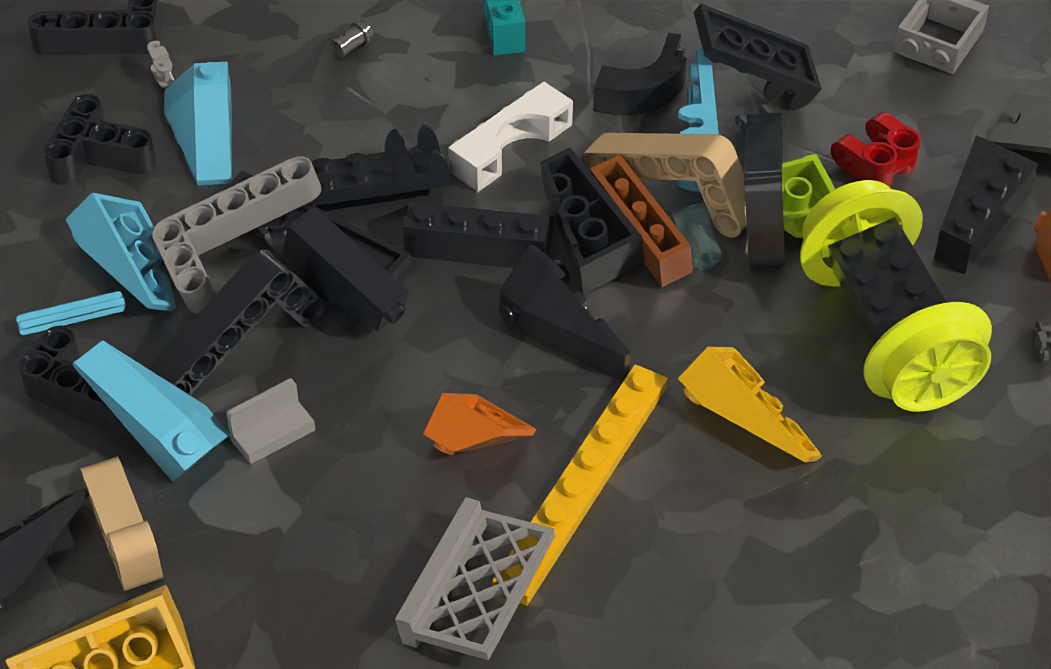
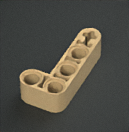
M119 457L80 468L84 486L89 494L90 503L123 590L127 591L162 579L163 573L153 533L148 521H143Z

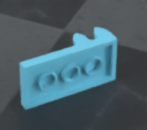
M697 48L696 62H690L689 81L694 83V85L687 89V106L681 108L678 112V118L688 122L689 128L681 131L680 134L719 135L712 62L704 56L703 48ZM676 180V184L679 187L700 192L696 181Z

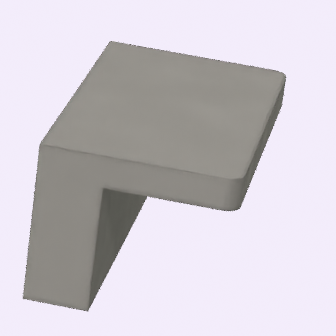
M292 378L237 405L226 413L230 439L250 465L315 431V421L299 403L297 385Z

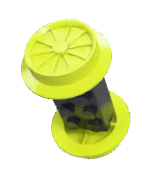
M863 180L852 182L824 196L808 213L802 228L804 240L800 250L802 269L811 280L818 284L832 287L842 286L875 344L865 360L863 370L865 382L873 393L883 398L893 399L898 407L907 411L922 412L946 406L971 391L987 373L991 363V351L988 347L992 334L991 321L980 307L965 302L947 303L913 247L920 234L923 222L922 211L917 201L909 194L893 190L879 181Z

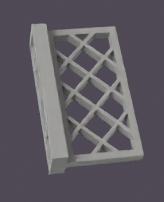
M465 497L395 618L402 644L417 648L422 641L489 661L555 538L554 528L482 510L479 500ZM487 525L501 528L505 533L485 542L482 538ZM528 536L539 538L537 545L520 551L516 541ZM508 544L511 545L515 554L493 561L489 553L490 551ZM484 554L488 564L467 572L465 568L467 560ZM520 564L523 569L520 576L504 582L499 571ZM494 574L498 584L476 592L472 582ZM467 584L471 595L450 603L447 598L449 592ZM503 594L506 599L504 606L486 613L482 602ZM477 605L481 616L459 624L455 613ZM446 616H450L454 625L440 632L429 629L433 621ZM484 626L489 631L483 644L469 641L464 635Z

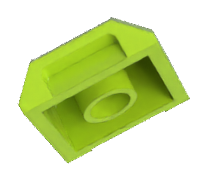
M816 153L783 163L782 198L784 230L795 238L802 237L803 224L810 210L824 196L835 190Z

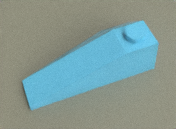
M228 62L194 63L165 89L164 116L174 132L177 144L180 145L184 153L185 161L197 186L229 184L232 181V104Z
M92 192L66 218V222L72 231L73 239L147 308L172 312L177 306L169 277L160 269L159 264L163 261L159 250L154 247L152 235L154 226L141 202Z
M103 340L72 364L172 482L230 436V433L206 405Z

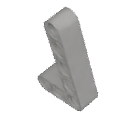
M304 156L290 158L177 212L155 225L152 231L153 239L180 296L190 312L198 314L217 294L198 255L305 205L318 197L321 192V184L312 162Z

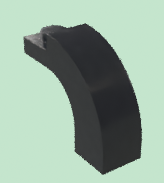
M668 32L660 57L647 67L620 69L602 65L594 86L593 111L611 115H636L656 110L672 101L685 84L687 58H685V49L680 48L681 34Z

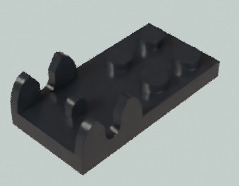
M701 3L693 12L704 56L714 63L720 62L735 68L741 73H749L767 80L764 86V96L768 102L779 98L786 90H794L789 96L790 110H798L809 104L822 89L807 44Z
M422 125L417 134V145L413 148H407L404 137L397 129H393L386 137L385 152L367 155L352 153L347 155L346 158L332 160L329 158H318L313 160L312 165L321 184V192L312 201L313 206L451 186L449 167L441 153L435 132L430 126Z

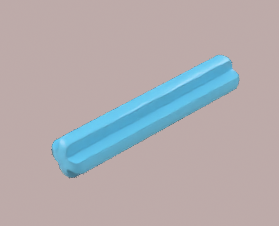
M115 291L19 314L16 316V321L20 334L25 336L46 331L53 326H67L124 312L126 305L121 291Z

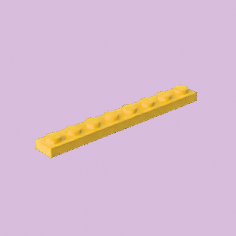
M636 364L633 366L537 511L531 523L554 528L555 538L520 601L521 604L528 606L664 394L668 387V377ZM528 536L518 540L517 545L520 551L537 545L539 538ZM513 549L508 556L515 554ZM520 564L499 571L505 582L520 576L523 569ZM495 577L492 580V586L498 584Z

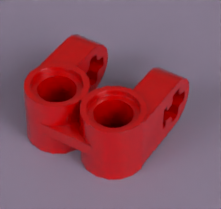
M880 112L868 120L865 125L866 133L873 143L866 145L852 135H845L834 142L830 148L835 163L858 181L874 180L890 187L895 174H908L915 169L921 137L915 130L909 128L891 114Z

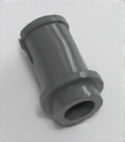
M355 21L351 23L350 29L333 38L330 44L333 51L343 58L359 45L368 44L373 36V32L365 21Z

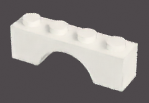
M542 82L449 146V172L476 192H479L502 175V149L507 144L525 138L551 141L572 126L573 100L546 82Z

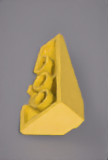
M707 347L677 378L685 386L683 391L693 403L701 404L803 462L818 461L822 457L800 426L788 417L783 418L780 414L784 407L777 397L771 396L760 388L765 381L734 347Z
M167 585L128 600L6 658L9 669H196L183 621Z

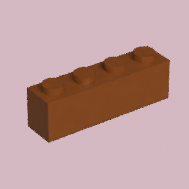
M619 154L590 168L591 174L641 234L644 264L660 286L664 287L692 273L691 245L623 157Z

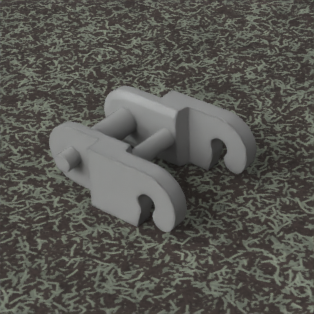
M152 41L147 45L148 53L153 62L151 72L160 87L168 88L175 81L171 73L173 67L169 54L164 46H160L159 41Z

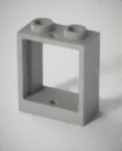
M918 0L898 27L894 52L954 74L983 33L989 6L974 0ZM929 19L962 31L964 34L958 43L953 45L918 31L925 21Z

